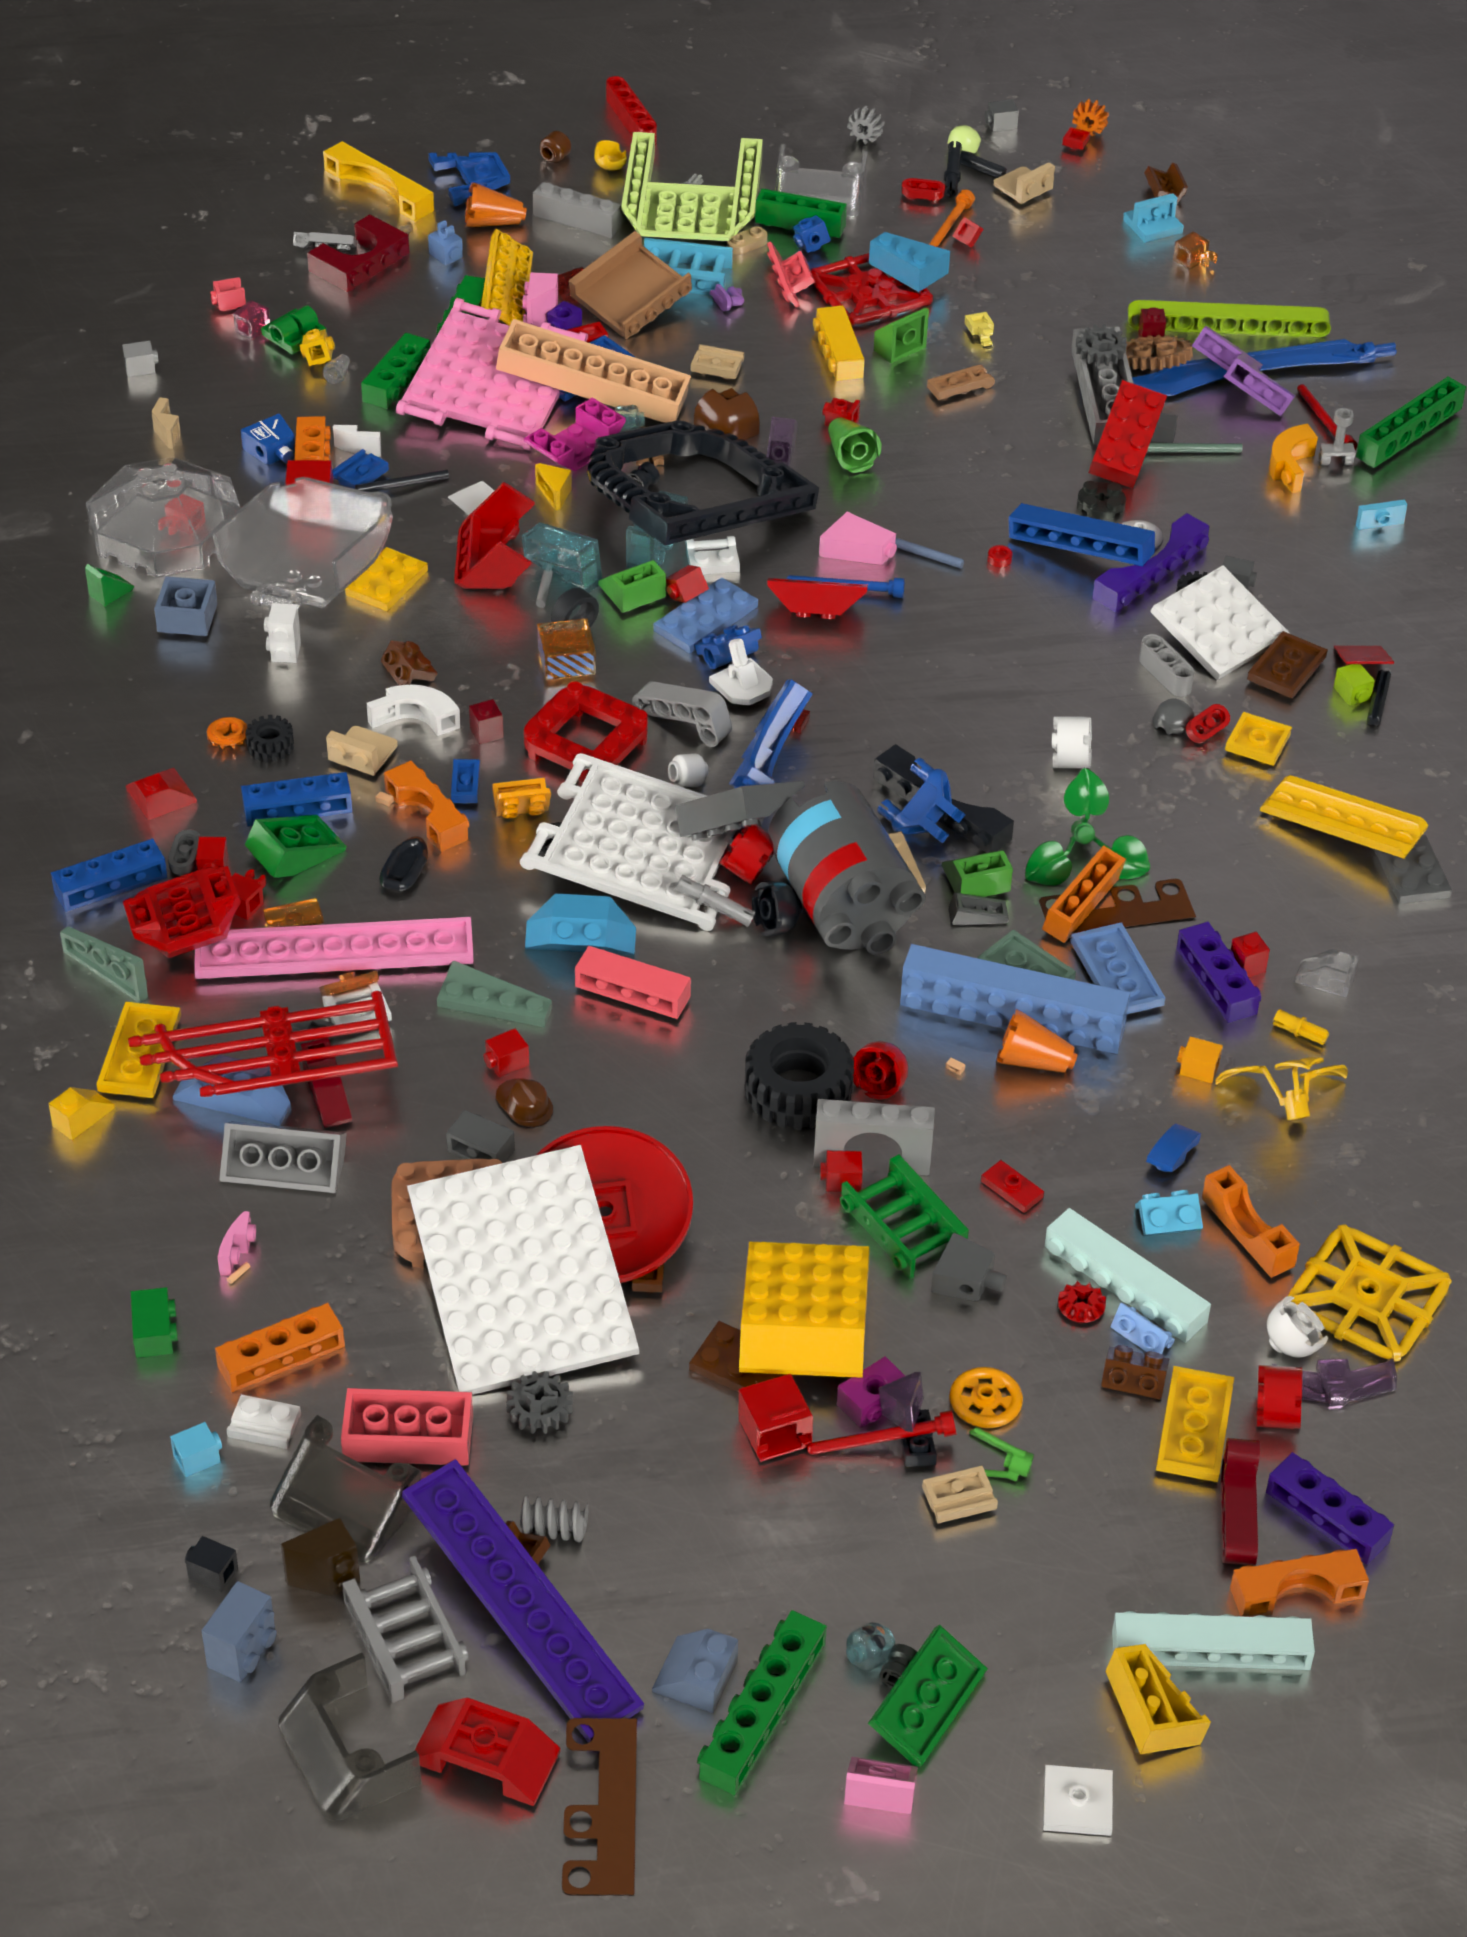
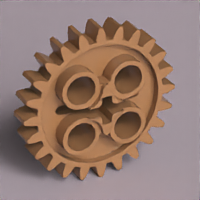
M1157 335L1156 337L1148 336L1131 339V342L1126 341V355L1129 367L1133 369H1150V371H1153L1155 368L1163 370V368L1171 369L1173 366L1179 367L1180 363L1186 364V361H1190L1191 357H1193V347L1190 340H1185V338L1178 339V336L1169 337V335L1161 337Z

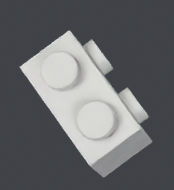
M272 603L269 617L265 616L264 631L269 633L266 639V650L271 653V662L297 663L301 645L298 605Z

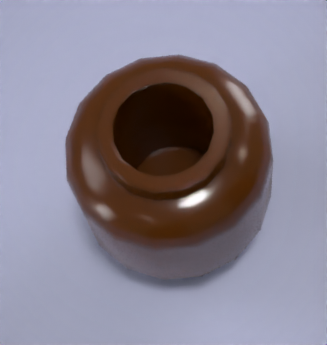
M560 131L551 132L540 142L541 156L546 161L552 163L560 162L571 152V142L568 136Z

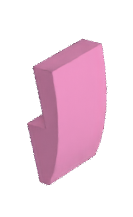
M244 1211L237 1217L222 1240L217 1256L220 1276H230L233 1273L234 1264H239L240 1253L248 1254L250 1242H255L256 1224H251L250 1212Z

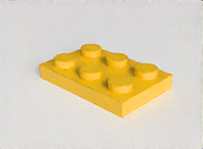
M386 547L345 587L346 596L388 612L428 571V563Z

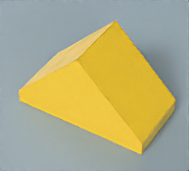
M541 463L535 464L536 485L553 508L560 510L572 490V470Z

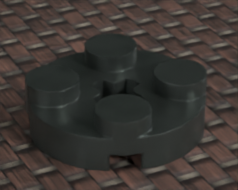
M1086 481L1078 493L1077 506L1081 512L1082 509L1088 512L1087 516L1090 518L1109 520L1115 518L1116 513H1123L1126 496L1121 490V485L1116 482Z

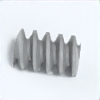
M524 1496L521 1506L520 1527L522 1528L523 1526L525 1534H532L535 1529L537 1535L544 1536L548 1530L550 1539H556L559 1532H561L563 1540L568 1541L572 1533L575 1542L583 1540L588 1522V1503L584 1511H580L579 1502L575 1501L570 1510L567 1508L566 1500L563 1499L559 1508H555L553 1498H550L547 1505L543 1506L541 1497L537 1496L534 1504L530 1505L529 1496Z

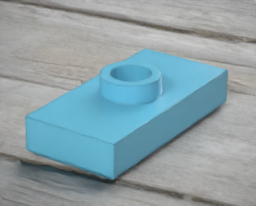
M1404 499L1361 505L1358 509L1356 526L1358 530L1404 524L1408 504Z

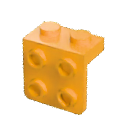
M545 778L492 784L496 817L503 816V818L510 819L517 817L519 814L529 813V815L536 816L549 811L551 790L546 788Z

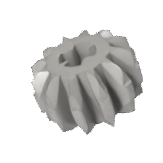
M867 105L862 109L858 107L849 117L847 128L852 130L850 136L855 135L857 142L862 139L864 144L869 141L875 142L883 133L884 121L880 120L881 114L876 115L875 108L869 111Z

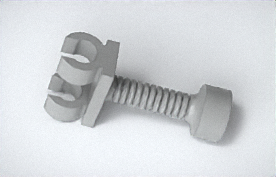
M1338 408L1335 410L1334 423L1337 425L1334 444L1320 445V466L1330 465L1331 456H1342L1344 465H1353L1355 456L1353 443H1344L1346 428L1353 422L1354 413L1348 408Z

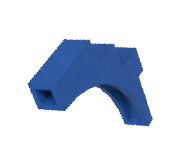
M792 679L785 682L755 728L754 733L756 735L742 755L743 762L730 780V786L738 788L741 786L774 784L775 781L772 779V773L778 755L813 693Z

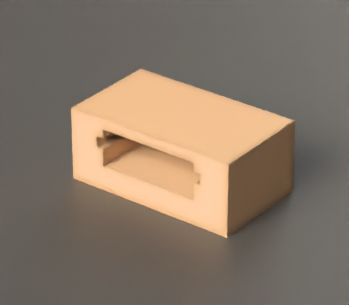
M379 792L375 800L380 804L390 807L394 802V796Z
M950 1058L945 1068L961 1075L965 1070V1064Z

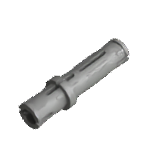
M685 875L681 876L677 883L678 886L675 888L676 891L696 900L697 904L709 906L746 927L750 925L755 915V911L711 890V886L697 883Z

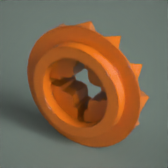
M235 717L217 719L208 726L207 738L212 742L213 746L220 745L222 749L226 746L234 748L236 744L243 745L244 740H246L247 724Z

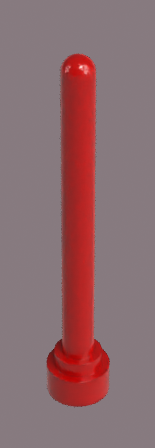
M1304 384L1298 385L1297 391L1335 437L1337 425ZM1345 434L1344 443H1353L1356 451L1358 443L1351 435Z
M950 1410L940 1412V1416L934 1417L935 1420L812 1442L808 1444L807 1451L811 1455L935 1432H937V1435L944 1434V1437L957 1434L953 1413Z

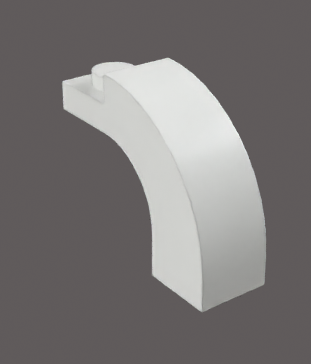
M421 685L394 686L386 688L385 697L367 703L368 723L372 728L402 718H414L427 723L437 736L460 728V710L449 696L431 687Z

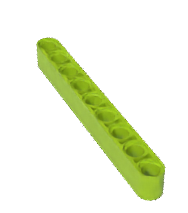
M1135 300L1128 306V321L1130 327L1134 330H1139L1141 309L1149 308L1164 309L1166 318L1165 331L1201 333L1203 328L1208 326L1219 334L1320 338L1327 336L1331 330L1329 312L1321 307Z

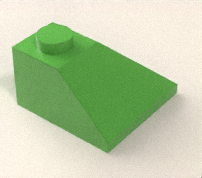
M923 308L876 330L874 334V351L888 362L893 363L926 348L929 309Z

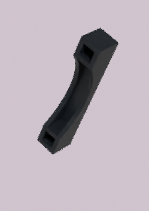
M897 744L874 759L873 778L907 801H910L925 783V781L910 770L912 763L918 767L917 763L914 762L916 760L915 756ZM952 799V804L965 814L963 819L958 823L945 812L938 820V822L955 831L958 835L964 837L986 853L998 851L1009 843L1013 836L1014 820L995 808L970 805Z

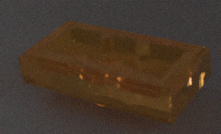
M317 898L263 909L268 928L324 923Z
M354 971L339 975L340 981L321 986L319 989L321 996H330L376 983L379 980L377 971L356 976Z

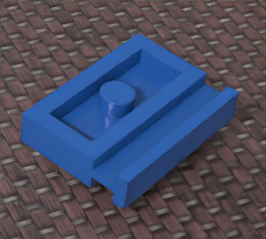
M362 449L332 470L333 480H338L340 485L355 492V485L373 482L389 470V465L385 460L372 453L368 455L366 450Z

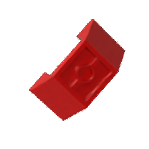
M466 1697L437 1705L410 1758V1762L442 1773L447 1762L501 1780L503 1796L535 1806L561 1752V1748L530 1719Z

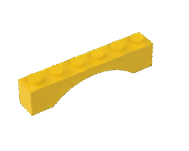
M342 141L323 151L325 171L339 179L363 181L382 188L396 200L400 213L416 222L434 211V195L432 191Z

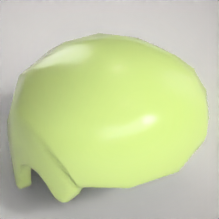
M962 125L955 127L950 132L947 143L949 144L954 141L955 148L956 141L962 144L963 151L976 153L980 146L981 138L972 127Z

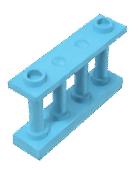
M645 237L644 247L660 260L669 261L668 266L682 277L688 272L691 274L692 290L689 293L712 296L709 293L710 290H715L716 284H720L725 289V273L721 272L723 268L732 269V247ZM678 263L692 264L690 269L677 268ZM701 265L713 267L712 272L699 269Z

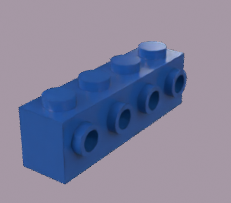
M347 772L241 786L247 827L253 826L255 819L308 815L323 817L353 813Z
M153 838L51 872L54 893L65 913L168 878L165 858Z

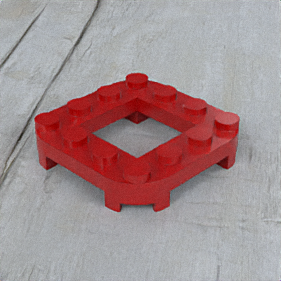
M573 681L566 688L557 692L527 722L524 727V746L528 751V757L536 761L541 756L570 770L574 766L573 760L575 756L580 753L618 765L638 744L642 746L646 744L648 714L636 706L595 688L582 685L580 682ZM584 712L616 726L594 750L555 733L573 715L580 717ZM589 769L582 771L579 777L580 782H584Z

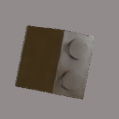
M341 1518L281 1543L285 1581L288 1586L333 1596L343 1592L342 1583L355 1578L356 1583H360L357 1545Z

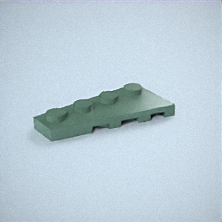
M69 926L60 932L63 952L137 1002L142 1003L148 998L147 980L145 978L142 958Z
M452 961L437 997V1007L545 1027L552 1009V1000L457 961Z

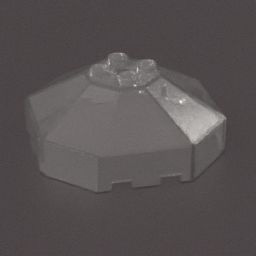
M175 457L124 465L85 503L88 525L97 556L106 559L109 555L118 558L119 564L132 569H136L139 565L147 568V574L154 577L204 569L210 563L209 557L213 553L219 554L227 546L225 524L232 522L235 514L240 509L230 477Z

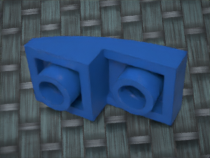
M1175 1123L1152 1148L1146 1162L1155 1165L1161 1171L1173 1172L1184 1164L1186 1153L1199 1144L1201 1133Z

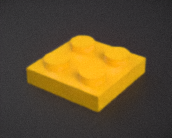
M1243 712L1226 742L1225 751L1274 766L1291 735L1292 727Z

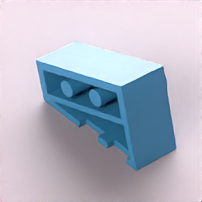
M884 232L870 241L869 264L918 292L949 273V250L888 232Z

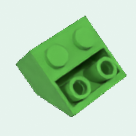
M654 560L598 581V585L622 613L666 597V573Z
M1004 850L942 862L941 866L955 893L987 897L1011 891L1013 868Z

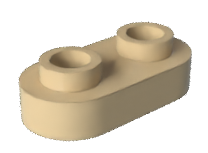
M752 227L737 233L730 241H727V247L733 248V254H745L765 246L768 233L761 227Z

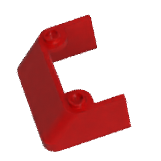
M503 482L463 521L458 531L455 584L463 589H505L515 583L517 577L531 565V561L508 547L506 543L509 540H514L519 534V519L535 505L533 500L506 482Z

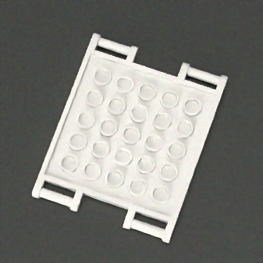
M577 754L573 760L574 766L566 781L557 790L561 798L566 800L573 798L574 801L560 827L545 822L539 824L536 830L537 835L527 853L523 854L520 860L521 866L527 870L535 868L696 923L701 929L711 931L716 923L715 917L718 911L711 907H708L706 913L699 911L701 905L697 904L696 900L676 891L675 888L678 886L677 883L681 876L685 875L697 883L711 886V890L728 898L730 887L725 883L713 880L726 851L732 852L730 845L734 840L733 836L736 830L725 832L724 829V834L708 836L706 839L692 841L691 836L680 837L675 805L703 798L707 795L585 754ZM589 769L582 786H576L575 784L582 771ZM764 818L758 819V825L760 827L764 821ZM552 838L553 841L545 856H538L545 841Z

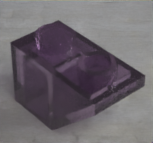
M772 417L766 457L774 460L776 464L783 462L790 466L798 427L795 419Z

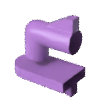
M716 284L715 290H710L709 294L713 296V300L722 311H729L731 306H741L744 304L741 288L731 286L725 291L720 284Z

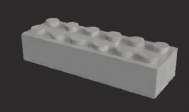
M1115 327L1114 332L1120 331V327ZM1085 328L1074 329L1071 351L1093 444H1099L1122 380L1133 383L1126 353H1124L1123 359H1118V363L1109 362V366H1106L1104 363L1097 366L1095 362L1088 364L1087 358L1080 359L1081 354L1076 353V338L1079 337L1080 331L1085 332Z

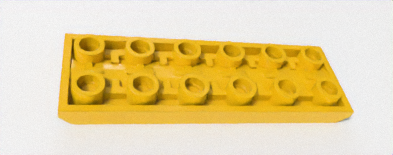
M496 229L490 241L481 307H484V309H500L501 316L499 320L510 326L513 319L523 322L525 314L523 295H525V281L529 282L533 251L526 245L512 239L509 234Z
M1292 775L1286 776L1260 807L1261 812L1405 859L1428 828V823L1422 817Z

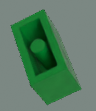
M167 1287L130 1291L133 1342L136 1358L173 1354L172 1341H178L177 1324L171 1323V1317H176L175 1299H169Z

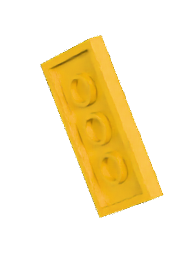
M125 1001L96 1084L97 1091L154 1098L160 1081V1073L163 1072L165 1063H153V1065L143 1066L140 1064L139 1057L145 1054L153 1055L157 1052H164L160 1044L129 1047L128 1038L155 1033L154 1027L157 1024H164L167 1031L177 1030L181 1018V1009L179 1007Z
M1173 1366L1156 1471L1218 1482L1234 1377Z

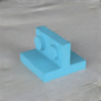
M1173 193L1137 202L1134 205V210L1124 212L1123 220L1144 243L1181 234L1184 225L1175 217L1177 197Z

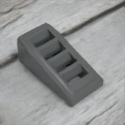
M954 893L948 908L952 925L1008 923L1009 920L1006 901Z

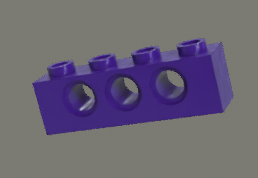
M1209 922L1179 930L1176 950L1227 1023L1257 1015L1261 1001L1260 990L1252 984L1246 970L1240 967L1235 960L1233 952L1225 946L1219 932L1215 931Z
M1292 1452L1269 1474L1266 1488L1268 1495L1343 1549H1357L1360 1559L1365 1565H1368L1390 1543L1395 1524L1390 1522L1385 1515L1376 1512L1366 1505L1361 1498L1352 1495L1338 1485L1333 1478L1327 1477L1314 1468L1306 1459H1302Z

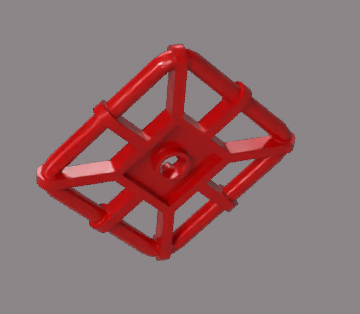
M869 253L856 257L847 256L844 260L810 269L815 281L813 285L823 295V300L832 307L842 306L841 302L851 299L856 304L854 311L851 313L845 308L851 326L885 317L893 318L899 313L928 306L933 301V295L927 288L919 293L905 291L897 287L905 285L904 283L893 277L889 278L878 268L862 272L857 265L868 263ZM842 269H847L851 273L847 277L828 274ZM826 285L840 287L843 291L835 293L829 290ZM894 300L905 301L904 303L897 305L889 303L890 301ZM876 305H878L881 308L876 311L862 314L865 308L873 307Z

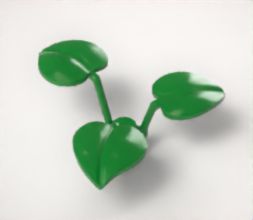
M1082 768L1064 793V804L1068 811L1075 816L1085 815V817L1073 823L1071 827L1073 836L1070 837L1066 850L1063 852L1061 844L1057 841H1047L1040 844L1033 851L1027 862L1025 878L1029 881L1048 886L1059 885L1066 881L1072 871V863L1066 856L1070 854L1076 841L1081 844H1088L1094 841L1100 847L1104 845L1124 857L1126 861L1119 879H1135L1150 870L1147 850L1138 838L1131 835L1120 836L1114 840L1112 848H1110L1095 836V829L1088 820L1090 814L1098 816L1106 811L1109 804V794L1102 780L1091 770Z

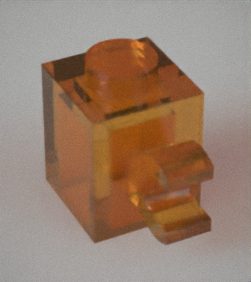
M1191 232L1175 241L1173 261L1189 270L1199 264L1208 268L1210 261L1217 263L1218 255L1213 251H1208L1209 240L1195 232Z

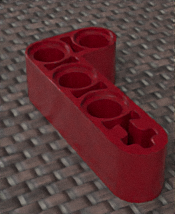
M1227 1438L1221 1467L1223 1563L1253 1566L1257 1564L1256 1475L1260 1458L1259 1440Z

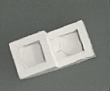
M333 425L335 447L354 454L364 449L368 455L372 453L377 457H381L380 432L358 431L357 425Z

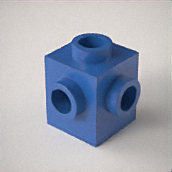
M816 215L811 218L802 219L799 224L793 226L795 232L793 239L797 247L803 248L808 253L819 250L822 245L831 241L824 221Z

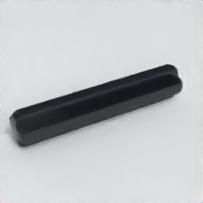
M961 150L960 164L995 178L1006 174V167Z
M1382 669L1377 673L1367 717L1369 725L1378 726L1381 722L1391 678L1390 671Z

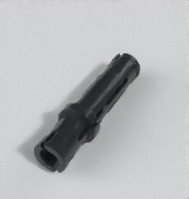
M954 141L948 145L947 169L944 172L945 195L950 197L951 190L952 197L958 194V183L961 179L959 169L962 144L956 141L955 148Z

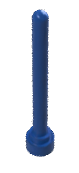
M789 575L786 578L792 580L868 584L867 591L888 592V595H893L894 598H903L905 578H894V580H889V582Z

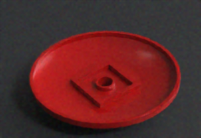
M617 1126L589 1127L557 1138L536 1154L539 1155L581 1145L598 1207H609L613 1210L610 1215L601 1217L620 1283L637 1279L660 1267L677 1251L685 1239L693 1216L691 1183L686 1170L678 1158L665 1145L651 1136L636 1130Z

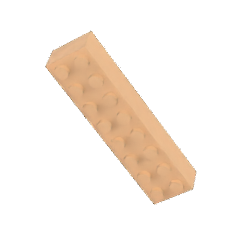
M516 319L512 320L501 343L496 365L497 370L588 399L593 397L603 404L619 409L630 405L631 407L625 411L663 423L677 421L687 397L691 375Z

